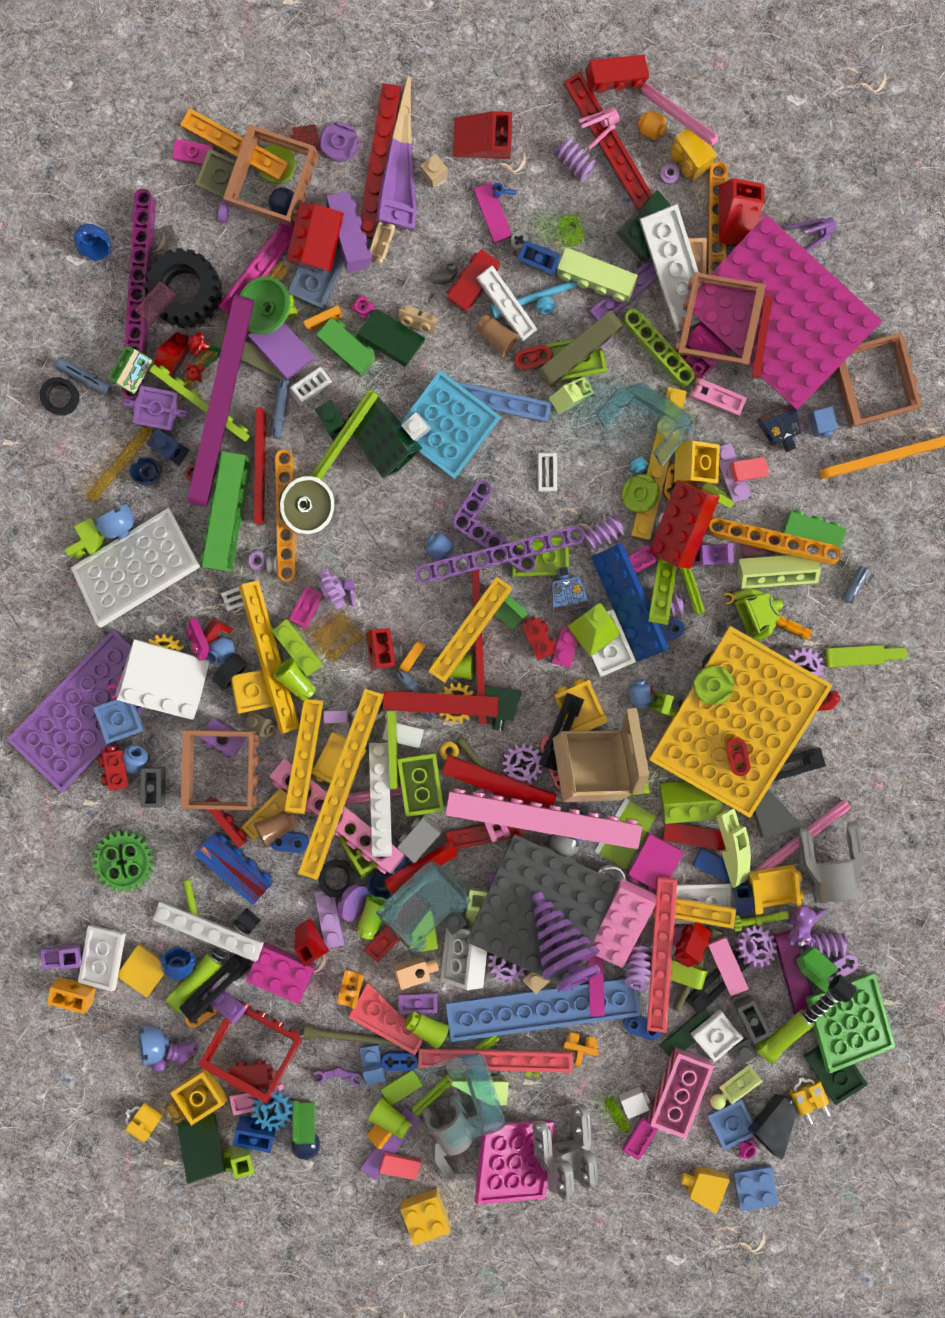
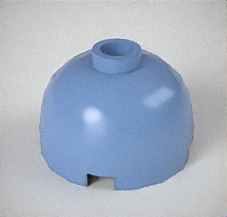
M128 504L119 506V511L111 510L93 523L101 535L111 539L118 537L119 540L130 535L128 531L133 527L134 515Z
M155 1026L138 1027V1033L141 1035V1038H138L141 1060H144L142 1065L147 1066L159 1062L165 1055V1048L169 1047L168 1036H164L162 1030Z

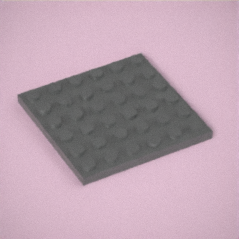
M513 834L466 942L543 977L542 972L550 967L551 964L541 967V959L550 951L540 954L539 946L552 937L544 941H538V933L545 930L547 926L536 929L535 922L542 918V916H534V909L537 905L534 903L532 895L536 892H542L545 901H551L555 905L551 912L560 910L564 914L556 922L569 919L573 923L571 927L563 932L578 928L582 934L576 939L587 937L591 943L585 948H589L594 943L620 882ZM584 963L579 965L580 969L583 968ZM569 972L551 977L549 980L559 983L569 976Z

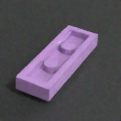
M728 443L720 446L719 470L730 499L736 503L751 497V493L746 481L734 482L730 463L736 462L738 459L732 444Z
M323 890L315 891L319 920L326 946L328 948L343 946L345 943L336 897L328 896Z

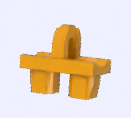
M348 969L345 970L336 1004L345 1005L353 1009L356 1008L364 974ZM348 985L355 987L352 990L347 989Z
M569 1032L566 1042L562 1043V1049L575 1052V1066L579 1067L581 1065L583 1054L594 1057L598 1056L599 1050L596 1049L597 1038L587 1036L584 1046L578 1045L579 1034Z

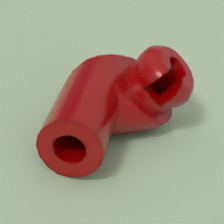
M835 690L830 691L828 698L822 702L817 711L832 710L840 702L838 692Z

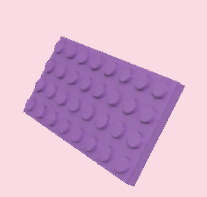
M115 629L6 739L61 793L101 754L100 750H104L106 746L111 744H106L94 707L116 700L112 699V696L116 694V689L106 690V688L111 684H118L116 678L123 673L132 646ZM136 705L138 713L140 714L145 709V707Z

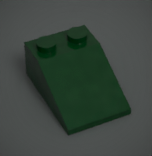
M658 190L616 231L640 261L648 260L651 255L639 219L671 206Z

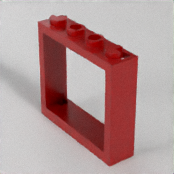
M240 1001L247 1008L244 1012L245 1015L294 1041L267 1092L259 1090L210 1062L232 1024L226 1017L198 1066L268 1104L303 1039L299 1037V1032L292 1028L289 1031L283 1029V1023L275 1019L272 1022L265 1019L267 1016L265 1013L259 1010L254 1013L249 1010L250 1005Z

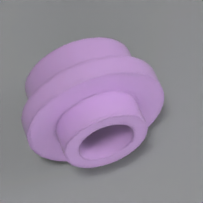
M666 164L660 172L662 181L667 184L675 183L680 175L678 167L674 164ZM667 171H672L673 175L669 176Z
M254 551L248 557V564L254 570H262L267 565V557L263 552ZM257 557L261 558L260 564L255 563Z

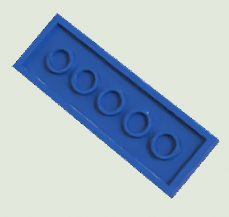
M619 543L592 556L591 559L637 662L668 650L669 647L659 624L648 622L651 606L623 543Z

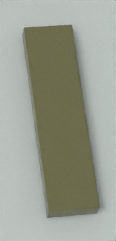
M220 330L213 345L214 347L222 348L225 330ZM245 341L241 361L277 379L285 380L252 343Z

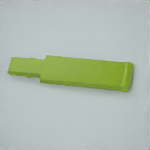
M884 645L826 648V668L885 664V660L907 659V647H889L884 649Z

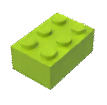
M436 752L399 757L397 762L406 817L444 811L445 807Z

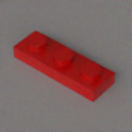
M211 796V797H209V798H208L207 800H205V801H219V800H218L217 798H213V797ZM207 809L238 848L248 841L245 831L237 828L234 824V818L229 813H225L224 810Z

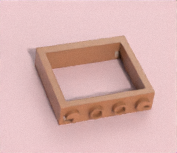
M248 125L223 197L224 201L229 206L293 227L299 203L304 202L306 186L312 180L311 172L313 166H316L318 163L319 155L315 146ZM258 140L307 156L286 216L238 200Z
M695 272L694 278L690 277L688 284L691 294L690 298L686 297L684 309H687L686 317L681 318L679 329H683L682 337L677 338L676 348L679 349L678 354L748 366L766 284ZM699 283L756 292L742 358L686 348Z
M902 332L861 343L852 354L892 344L908 406L861 418L846 361H844L834 373L849 428L912 412L922 407L920 401L922 396L917 391V378L912 372V359L908 356L906 350L907 342L904 341Z
M182 730L181 809H254V805L258 803V795L255 794V786L258 785V774H255V766H258L259 757L255 755L256 747L259 746V736L256 735V731ZM194 736L248 737L247 802L193 801Z

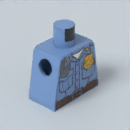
M569 567L558 568L559 580L551 581L552 612L558 613L590 606L579 576L570 577Z

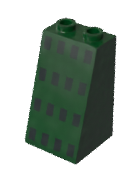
M377 397L354 431L353 436L380 476L386 478L400 471L422 447L411 438L401 426L402 423L384 402Z

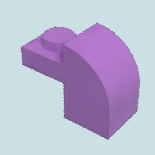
M733 543L701 545L692 566L734 563Z
M63 944L58 947L40 950L42 969L60 967V970L79 968L82 965L79 944Z

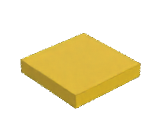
M262 670L237 674L230 680L237 714L272 707Z
M139 943L120 969L118 978L148 998L164 976L161 962L159 961L160 957Z

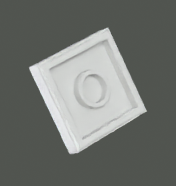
M720 1009L690 1033L713 1062H716L744 1039Z

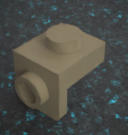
M250 711L243 728L248 731H256V735L270 739L275 731L277 721L268 719L255 711Z

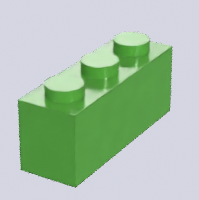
M331 317L316 334L317 338L362 377L376 361L375 351L368 345L363 346L354 332L350 334L345 330L346 326L339 319L335 321Z
M799 510L787 513L781 533L836 545L841 548L846 529L842 528L840 523L831 521L829 524L823 522L821 517L812 516L811 518L805 516V512Z

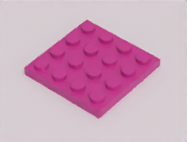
M544 1120L551 1131L552 1141L554 1122ZM536 1121L483 1124L474 1199L477 1205L545 1199L548 1179L547 1171L543 1170L534 1153L532 1127Z

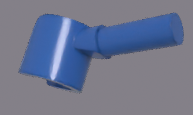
M498 182L492 187L493 190H498L493 193L494 198H499L501 194H517V190L505 189Z

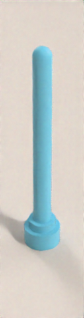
M570 280L569 282L516 300L522 306L577 287L578 285L576 281ZM490 304L493 318L502 317L495 304Z

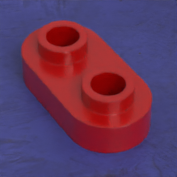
M546 345L521 350L515 356V364L521 370L541 367L553 358V351ZM546 352V353H547L546 358H545V359H542V358H541L542 353ZM524 358H528L527 364L523 363Z
M731 737L726 742L730 769L735 775L744 776L750 771L746 743L740 737ZM734 743L739 744V747L737 749L732 748V745ZM738 762L743 763V766L741 768L736 767V764Z

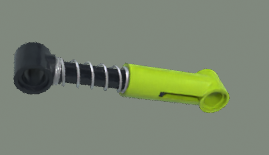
M246 908L234 921L235 925L232 929L249 935L261 919ZM217 946L212 953L207 952L193 971L171 993L165 1002L180 1014L181 1010L179 1007L221 967L222 959L226 958V954L230 953V951Z
M841 974L835 976L824 996H820V999L815 1001L814 1005H809L808 1010H800L771 1036L759 1041L755 1051L770 1064L775 1063L784 1050L814 1026V1021L818 1020V1016H823L824 1011H829V1007H834L835 1003L841 1001L844 1003L848 1002L855 995L857 987Z

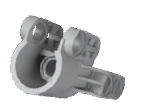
M856 821L848 822L846 836L850 860L816 864L812 835L807 827L798 828L802 864L810 876L815 903L823 904L859 899L856 879L859 878L865 858L860 828Z
M458 1093L450 1096V1106L456 1114L455 1119L445 1125L433 1107L429 1106L422 1110L426 1125L432 1133L434 1160L448 1181L456 1178L448 1155H457L464 1152L477 1139L481 1143L484 1124L471 1117L469 1110Z
M584 1104L575 1106L571 1112L573 1140L569 1142L552 1144L551 1131L544 1120L534 1122L532 1127L535 1157L543 1170L547 1171L548 1189L553 1193L559 1194L562 1199L573 1195L575 1191L574 1179L578 1180L580 1186L586 1189L598 1184L597 1162L595 1155L590 1151L592 1143L590 1115Z

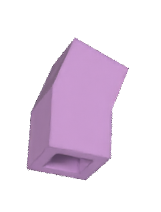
M347 710L323 711L324 723H348Z

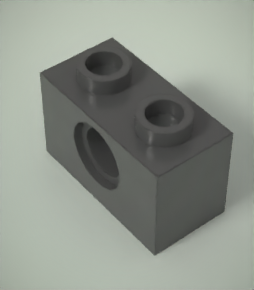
M166 767L141 768L142 808H160L165 805Z
M751 995L733 1003L754 1044L771 1036L769 1028Z

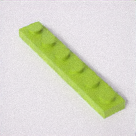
M153 365L150 369L152 374L207 414L210 401L205 403L200 399L202 395L194 389L190 392L185 388V382L178 377L174 380L169 376L170 371L162 365L159 368ZM228 416L226 429L247 443L251 438L248 435L250 431L241 424L239 427L232 423L234 419Z

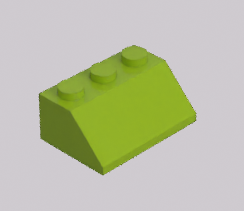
M687 781L659 783L662 821L665 824L717 820L716 816L723 812L720 800Z

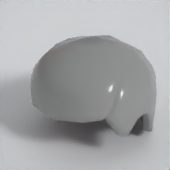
M552 834L550 841L552 850L561 856L576 854L580 845L579 842L576 844L574 839Z

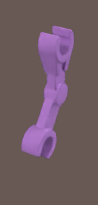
M341 1067L327 1071L317 1069L313 1073V1075H322L321 1079L315 1080L316 1084H321L324 1079L336 1076L345 1078L354 1086H360V1082L355 1081L354 1077L363 1078L361 1072L346 1071Z

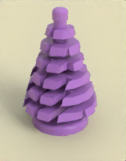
M542 892L534 893L532 899L537 905L534 909V916H542V918L535 922L536 929L547 926L545 930L538 933V941H544L552 937L539 946L540 954L550 951L541 959V967L551 964L550 967L542 972L543 980L553 978L568 971L569 976L556 985L560 993L598 975L601 972L598 965H592L584 969H580L579 965L597 955L600 950L596 946L585 948L591 941L587 937L577 940L576 938L582 934L578 928L563 932L571 927L573 923L569 919L557 923L556 921L562 918L564 914L560 910L551 912L555 905L551 901L546 902Z

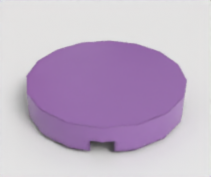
M335 122L330 126L328 125L321 133L320 138L323 153L334 162L348 161L354 157L358 150L357 134L353 127L347 123Z
M353 884L348 887L342 894V902L338 903L339 917L348 922L357 919L363 912L366 897L369 895L368 888L361 884Z

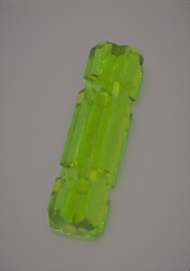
M607 1098L604 1101L605 1106L610 1111L621 1133H627L631 1129L614 1098Z

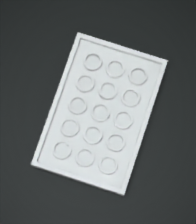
M170 508L129 532L130 535L121 540L119 538L71 567L96 625L100 628L200 568Z

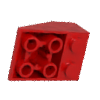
M491 111L454 118L453 157L511 159L512 112Z
M732 178L719 185L720 244L737 246L759 223L764 206V184Z

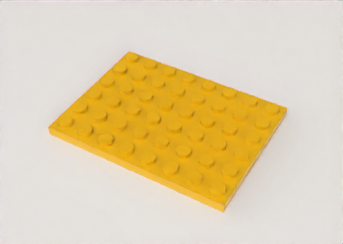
M729 625L705 667L718 665L725 668L731 674L734 681L732 695L721 704H707L697 696L693 685L650 755L649 760L750 818L833 685ZM731 737H740L746 743L750 771L744 776H737L730 769L726 742ZM734 743L732 745L733 749H737L739 747L738 743ZM738 762L736 764L737 768H741L743 766L742 762Z

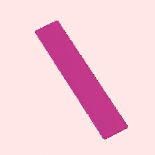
M594 956L589 959V966L598 965L601 972L589 979L590 1016H605L603 959Z

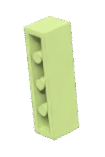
M567 247L557 267V276L567 282L570 280L576 281L578 286L585 289H594L600 295L612 296L618 302H629L638 278L637 274Z
M785 555L739 559L737 574L741 589L818 583L821 568L817 561Z

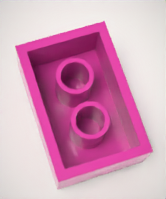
M264 941L257 961H254L246 982L299 1004L316 963L312 962L304 967L297 955Z

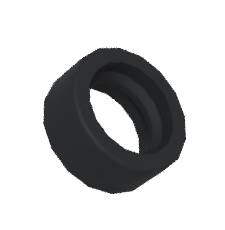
M53 377L42 385L40 401L42 406L49 412L58 416H65L77 408L79 392L67 379ZM58 385L65 386L70 391V400L62 408L54 407L49 401L50 391Z
M234 654L218 669L212 681L222 690H225L231 685L230 680L235 675L242 674L248 663L239 654Z
M343 860L328 861L323 865L318 878L319 886L330 897H342L346 889L355 882L354 871ZM335 867L344 869L348 875L347 884L339 890L329 888L325 881L327 872Z

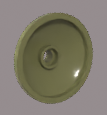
M301 476L295 478L285 486L280 495V516L286 526L297 533H316L330 522L334 513V497L328 485L316 477ZM301 501H304L303 507H300Z

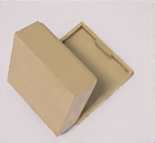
M637 708L626 710L620 731H562L553 738L563 802L623 800L631 794L643 793L649 778V770Z

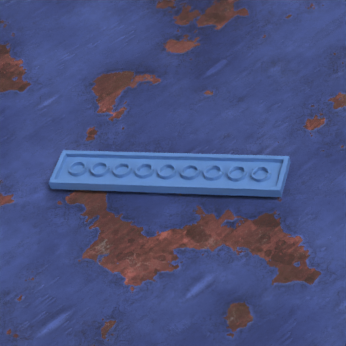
M626 977L604 980L605 1016H590L589 982L582 983L574 987L573 990L569 989L560 993L556 987L541 989L537 994L530 990L446 1002L451 1042L641 1016L638 991L625 984Z

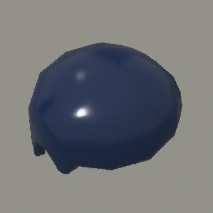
M285 187L275 189L269 196L268 206L270 211L286 216L294 192Z
M151 457L139 458L135 464L130 466L131 478L142 486H151L161 477V466L158 461Z
M377 869L370 874L367 885L368 890L374 897H382L386 900L393 896L388 891L384 882L393 873L386 872L384 874Z
M315 1134V1144H295L292 1135L291 1150L297 1158L309 1160L316 1156L320 1150L318 1135Z

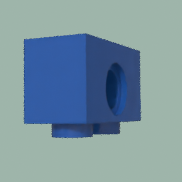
M525 241L518 260L550 274H557V267L563 255L531 241Z
M239 1116L233 1146L271 1153L275 1127H272L270 1132L268 1126L261 1129V1122L255 1124L257 1119Z

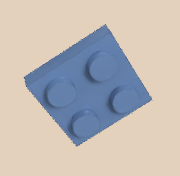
M116 699L94 707L106 744L145 731L134 704Z
M741 1098L734 1104L730 1102L725 1104L723 1109H715L707 1113L724 1151L753 1137L748 1130L753 1121Z
M771 1165L733 1171L740 1211L778 1205Z

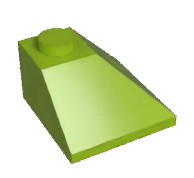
M601 603L596 604L567 626L590 657L621 635L613 619Z

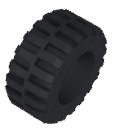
M176 248V252H172L170 249L165 251V256L158 255L156 257L158 261L155 264L151 262L149 265L151 271L150 273L146 272L144 277L147 280L144 283V290L147 292L145 296L151 308L161 319L172 326L176 324L179 328H185V325H188L190 328L196 327L195 323L198 322L202 325L206 322L204 319L207 316L211 319L214 315L212 311L219 308L218 299H222V292L220 291L222 288L221 281L211 263L200 253L196 254L191 249H187V252L183 248ZM182 273L195 274L200 280V290L197 296L186 304L172 303L167 297V287L170 281Z

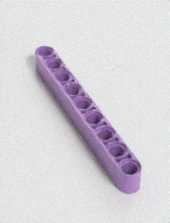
M573 526L424 564L416 569L415 577L419 582L430 583L571 547L583 541L584 531L578 526ZM574 530L579 531L581 534V538L577 541L570 538V533ZM555 535L562 538V543L558 546L551 543V538ZM535 540H540L543 543V548L539 551L532 548V543ZM516 545L524 547L522 555L517 556L513 553V548ZM497 550L505 552V557L502 560L495 559L494 554ZM478 555L486 557V562L483 565L476 564L475 559ZM461 559L467 562V567L464 570L457 568V562ZM442 564L448 566V572L445 575H441L438 572V568ZM423 569L429 571V577L425 580H422L419 575Z

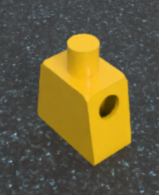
M699 1166L695 1168L693 1175L683 1172L680 1184L688 1186L687 1193L689 1198L717 1214L730 1181L727 1173Z

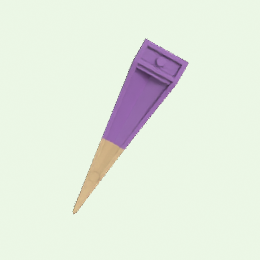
M408 76L405 81L378 196L376 221L413 230L415 228L417 207L411 141V78Z

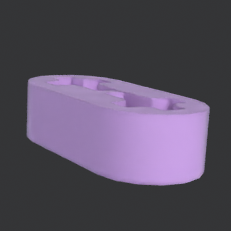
M846 953L845 957L840 955L833 959L832 962L839 969L834 973V976L828 977L827 980L831 982L839 974L845 977L855 971L858 967L857 959L850 953ZM847 958H848L849 960H852V961L850 962V964H851L850 967H848L847 965H844V964H846V961H845V960H846Z

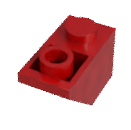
M178 331L158 348L154 365L158 368L162 365L170 371L169 375L171 376L181 366L190 350L188 348L189 337Z
M311 919L306 920L295 928L294 950L304 967L330 952Z

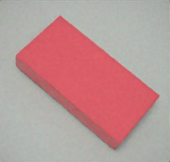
M765 457L730 463L734 482L769 476Z
M384 1152L379 1173L416 1180L421 1160Z

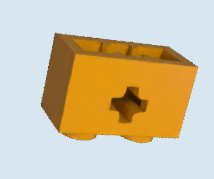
M59 977L50 987L47 1004L85 1014L93 1004L96 987Z

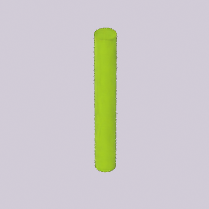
M190 879L183 880L189 912L198 915Z

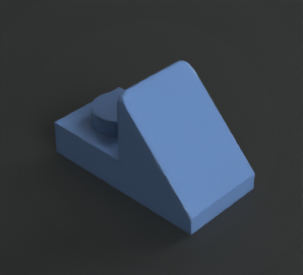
M379 1044L361 1046L359 1050L363 1064L362 1074L367 1085L385 1082L386 1077L381 1063L382 1057Z

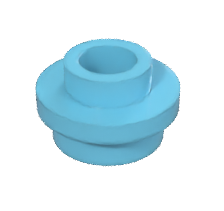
M544 297L537 301L536 311L541 314H549L555 308V303L550 297Z
M644 457L637 458L630 463V470L632 473L636 472V474L643 473L647 470L646 467L649 463Z

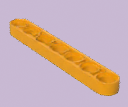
M715 162L709 170L707 274L709 275L714 272L711 269L713 263L721 264L726 259V244H720L719 234H715L712 231L713 225H719V215H715L712 211V207L719 206V196L713 193V188L719 187L720 184L727 181L728 170L723 162ZM716 167L721 168L723 175L715 176L713 169ZM713 244H719L722 251L714 253L711 247Z
M945 436L819 470L821 480L945 447Z
M283 449L278 451L275 456L278 577L284 582H291L296 577L295 531L287 527L281 520L279 499L285 486L294 479V459L288 450ZM286 453L289 455L288 463H280L279 457L281 454ZM286 472L290 475V480L287 483H282L280 475ZM289 530L291 538L286 541L281 538L282 531ZM290 549L292 552L291 558L283 559L281 556L282 551ZM285 568L292 570V576L288 579L282 576V571Z
M722 518L712 519L708 526L709 534L716 538L825 564H836L841 556V550L836 545ZM719 524L722 526V530L714 531L712 525ZM737 528L741 531V534L734 536L731 534V530ZM757 533L760 535V539L752 540L750 534ZM775 537L779 540V544L772 545L769 539ZM795 542L798 544V548L795 550L790 549L788 543ZM813 546L818 552L811 554L807 551V548ZM834 551L837 557L831 559L826 555V552Z

